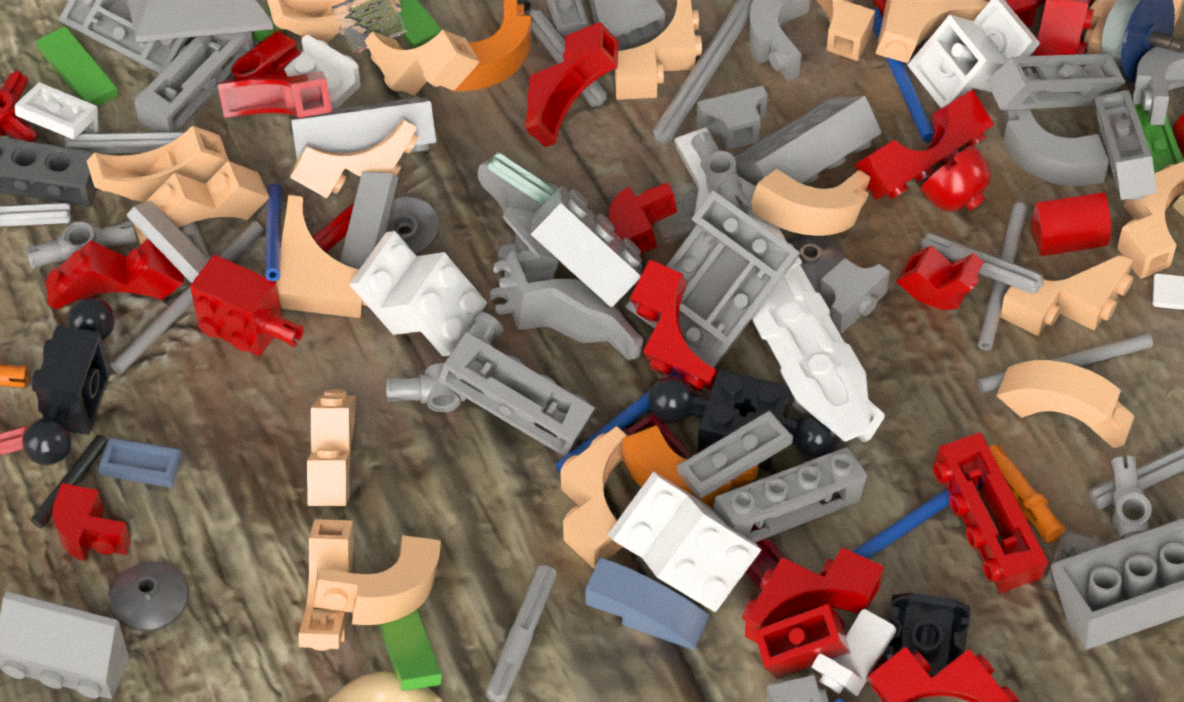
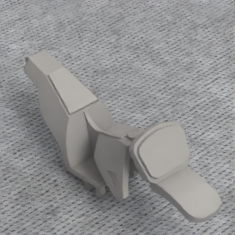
M489 160L479 165L478 179L480 184L498 202L504 213L503 219L516 233L515 243L503 245L498 252L499 261L494 264L493 271L495 273L505 271V276L499 280L500 287L491 290L490 298L502 297L507 300L506 304L496 305L495 312L501 315L512 313L518 330L549 327L580 343L608 341L627 360L638 358L641 354L643 338L626 321L619 310L614 306L611 308L580 280L554 279L559 260L531 235L532 217L543 205L491 172L487 168Z

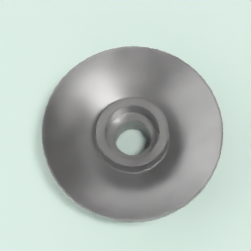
M401 197L393 199L386 232L395 231L415 255L424 252L434 243L439 233L440 225L436 211L427 202L418 198Z
M801 234L787 239V243L792 244L801 253L799 255L802 262L801 267L815 292L820 293L821 279L845 258L843 252L838 245L823 236Z
M155 561L139 563L125 570L116 579L110 592V604L115 617L126 627L137 631H155L170 625L180 617L188 602V587L183 575L174 567ZM153 587L150 592H142L145 588Z

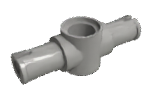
M702 132L706 141H703L700 134H697L693 137L691 144L701 159V168L706 175L708 192L711 193L714 190L748 215L752 211V204L742 190L743 183L737 174L735 157L729 152L719 150L710 132Z
M83 221L71 223L65 228L63 235L57 236V240L26 247L31 269L33 270L52 263L65 262L75 251L80 250L89 241L109 249L137 243L132 221L104 228L99 226L93 227L91 224Z
M444 363L429 366L424 374H419V377L386 379L387 402L420 401V403H427L428 408L432 411L450 412L456 409L460 402L465 401L466 398L438 382ZM462 380L463 383L472 387L481 394L483 393V391L479 388L475 387L474 385L468 383L465 380Z
M1123 456L1111 460L1116 491L1113 493L1115 510L1112 516V523L1119 532L1121 540L1150 530L1148 520L1151 515V504L1145 497L1144 490L1139 488L1136 458L1134 456H1126L1125 462H1123ZM1127 508L1135 509L1140 513L1141 518L1139 520H1130L1123 515L1122 510Z

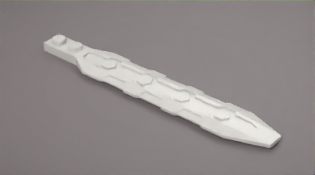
M707 127L674 139L675 147L699 189L695 213L710 193L707 188L706 175L701 168V159L691 142L697 134H700L702 140L706 141L702 132H709ZM739 177L743 183L742 190L751 202L756 186ZM752 212L748 214L787 243L779 227L766 222ZM798 257L754 315L752 321L761 338L767 340L782 368L780 372L796 402L845 442L871 432L866 372L850 344L845 343L829 316L830 310L821 294L815 292L801 267V259Z

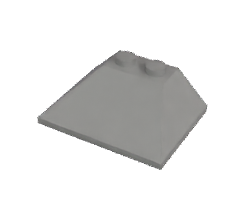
M69 0L58 19L61 23L157 73L164 67H167L179 55L188 37L136 42L127 0Z
M127 0L136 42L273 29V22L266 0Z
M713 190L691 219L696 224V227L666 267L682 273L687 282L680 306V326L683 339L700 360L716 368L801 253ZM630 300L626 308L655 329L659 319L657 318L656 322H651L642 318L636 313L637 309Z

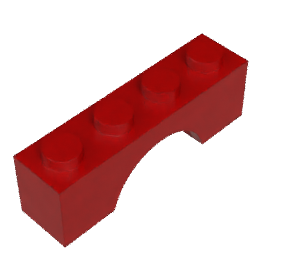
M973 89L932 114L934 132L931 143L925 151L908 149L896 140H893L853 164L857 171L860 170L871 177L867 187L875 200L887 194L890 199L897 197L909 189L906 182L912 178L916 182L923 180L935 172L932 165L938 161L945 165L960 153L958 148L964 144L969 147L987 138L983 132L994 126V123Z

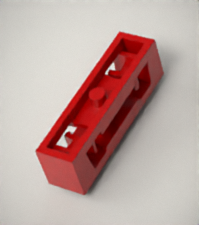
M979 432L939 446L933 463L934 475L940 484H944L949 492L951 509L957 517L961 516L966 526L967 540L972 549L978 550L983 560L982 567L987 580L990 583L994 582L1001 594L1041 579L1049 562L982 433ZM979 479L983 485L980 492L1004 537L1001 546L997 540L999 533L975 488L978 485Z

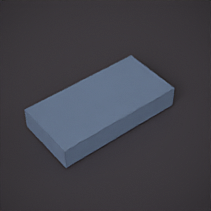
M109 438L98 470L100 476L173 488L183 454L181 449Z

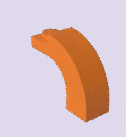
M504 0V20L500 29L485 40L468 42L480 63L454 91L478 90L493 86L509 78L523 65L530 52L532 42L531 15H524V4H517V0Z
M657 425L622 438V460L632 478L641 488L654 471L697 498L677 474V465L687 459L671 450ZM758 465L701 498L700 501L713 508L716 496L729 492L733 487L740 488L748 485L752 480L756 479Z

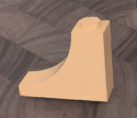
M886 0L876 54L908 63L914 49L922 41L931 37L949 14L974 21L989 2L984 0Z
M289 195L281 243L280 278L276 281L281 309L361 318L362 305H367L349 285L359 269L336 261L316 244L305 224L303 197Z

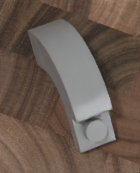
M753 0L750 9L748 39L754 59L758 64L769 60L773 69L780 71L787 81L799 77L801 53L782 31L781 27L787 22L808 13L810 0Z
M1156 46L1148 51L1139 61L1132 101L1133 104H1142V110L1148 111L1150 125H1164L1169 100L1168 91L1184 87V52L1179 53Z
M1031 109L1003 110V120L1006 126L1003 145L1009 156L1023 170L1044 181L1065 186H1086L1104 183L1109 159L1098 134L1076 138L1059 137L1040 127L1034 119Z

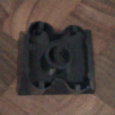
M917 593L892 595L889 623L896 627V632L885 649L883 664L904 647H907L912 654L918 651L931 667L928 675L931 678L965 653L967 631L970 624V606L955 599Z

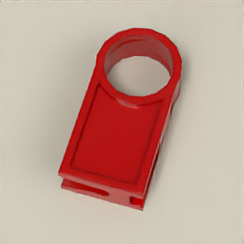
M279 30L275 31L233 63L232 73L234 78L238 79L280 71L301 55V52L294 47L297 44L296 41ZM257 68L251 73L245 74L247 71Z

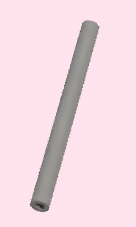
M1015 203L1013 205L1000 255L1001 259L1014 263L1027 211V206L1023 203ZM995 279L978 342V347L985 351L991 350L993 347L1002 304L1008 284Z
M1147 333L1050 360L1081 367L1153 347V340L1151 335ZM1006 372L977 379L980 393L999 389Z

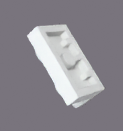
M306 34L302 38L303 51L301 55L283 70H285L288 77L323 71L327 80L332 109L339 108L361 87L359 66L350 56L342 55L330 48L326 42L316 40Z
M40 82L15 104L16 116L73 140L83 131L86 133H97L99 131L96 105Z

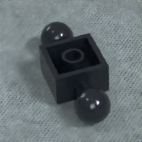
M85 297L76 301L68 312V327L56 325L52 338L47 339L44 344L43 362L40 370H35L31 383L32 391L36 393L38 399V411L42 413L43 418L31 422L25 429L22 437V446L26 456L36 464L50 466L62 461L68 455L71 448L70 432L90 435L111 376L102 341L111 334L115 325V315L111 306L98 297Z
M719 369L709 398L696 395L691 384L678 376L661 378L652 386L649 392L648 403L650 410L662 422L675 424L686 420L689 416L702 418L698 431L697 453L769 410L793 436L792 441H794L797 450L808 459L814 460L835 452L841 444V438L809 413L800 420L787 417L791 391L787 385ZM775 454L759 463L758 469L770 471Z

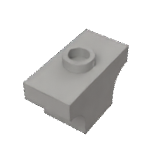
M763 85L698 101L696 120L698 129L707 127L711 134L721 139L726 150L759 142L760 120L766 118L767 93Z
M844 258L821 279L820 294L831 310L830 318L840 335L862 315L864 317L868 316L875 308L877 301L887 293L890 271L882 265L878 264L871 268H861Z

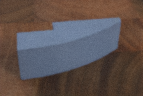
M601 557L585 589L586 605L622 617V625L692 650H696L709 620V614L673 590L634 570Z

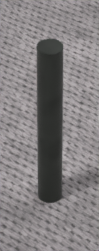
M96 435L30 519L32 524L40 529L46 525L52 517L53 505L61 484L76 486L105 450L108 440L104 436Z

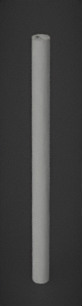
M254 221L219 257L234 262L264 232L263 227ZM190 286L111 363V367L115 372L122 374L193 303Z

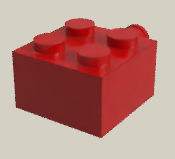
M214 254L190 284L198 327L209 337H219L230 342L240 351H249L258 356L263 354L274 338L289 344L291 347L297 346V341L300 342L304 333L303 325L296 324L282 317L277 283L275 281H269L260 274Z

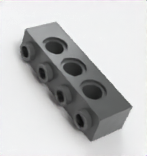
M0 137V193L91 207L98 188L94 187L87 160L94 152L85 149L77 150L58 147L53 144H39L16 138L7 139Z

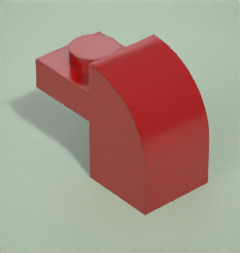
M667 182L658 187H651L636 197L630 186L625 188L612 201L608 217L615 227L614 233L622 240L626 237L630 239L640 249V256L658 248L651 224L678 213L674 193Z
M930 245L909 256L896 283L913 298L940 310H954L959 308L966 293L971 291L978 283L979 277L977 274L984 261L975 253H972L951 263Z
M62 483L53 505L52 516L64 550L72 557L81 561L86 560L89 549H94L105 555L113 553L127 555L131 540L126 522L101 518L104 508L99 490Z

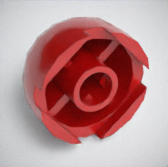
M974 144L953 157L955 160L947 166L943 165L920 187L925 197L935 207L946 212H957L966 207L971 212L987 199L983 193L990 185L991 171L985 157Z

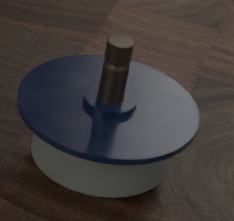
M1117 0L1110 10L1102 33V54L1112 55L1116 65L1122 67L1128 81L1135 83L1139 61L1152 48L1157 46L1179 53L1184 52V39L1172 36L1175 22L1173 0Z

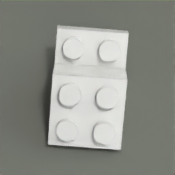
M991 0L974 21L949 14L907 66L942 108L973 88L992 92L987 80L1010 57L1030 56L1040 42L1005 0Z
M395 231L384 234L349 283L352 289L393 335L421 331L442 356H450L457 346L459 337L469 331L473 325V318L487 304L486 300L445 252L416 256Z
M654 471L608 533L613 541L643 558L657 578L714 612L717 611L761 551L756 543L728 527L712 507Z

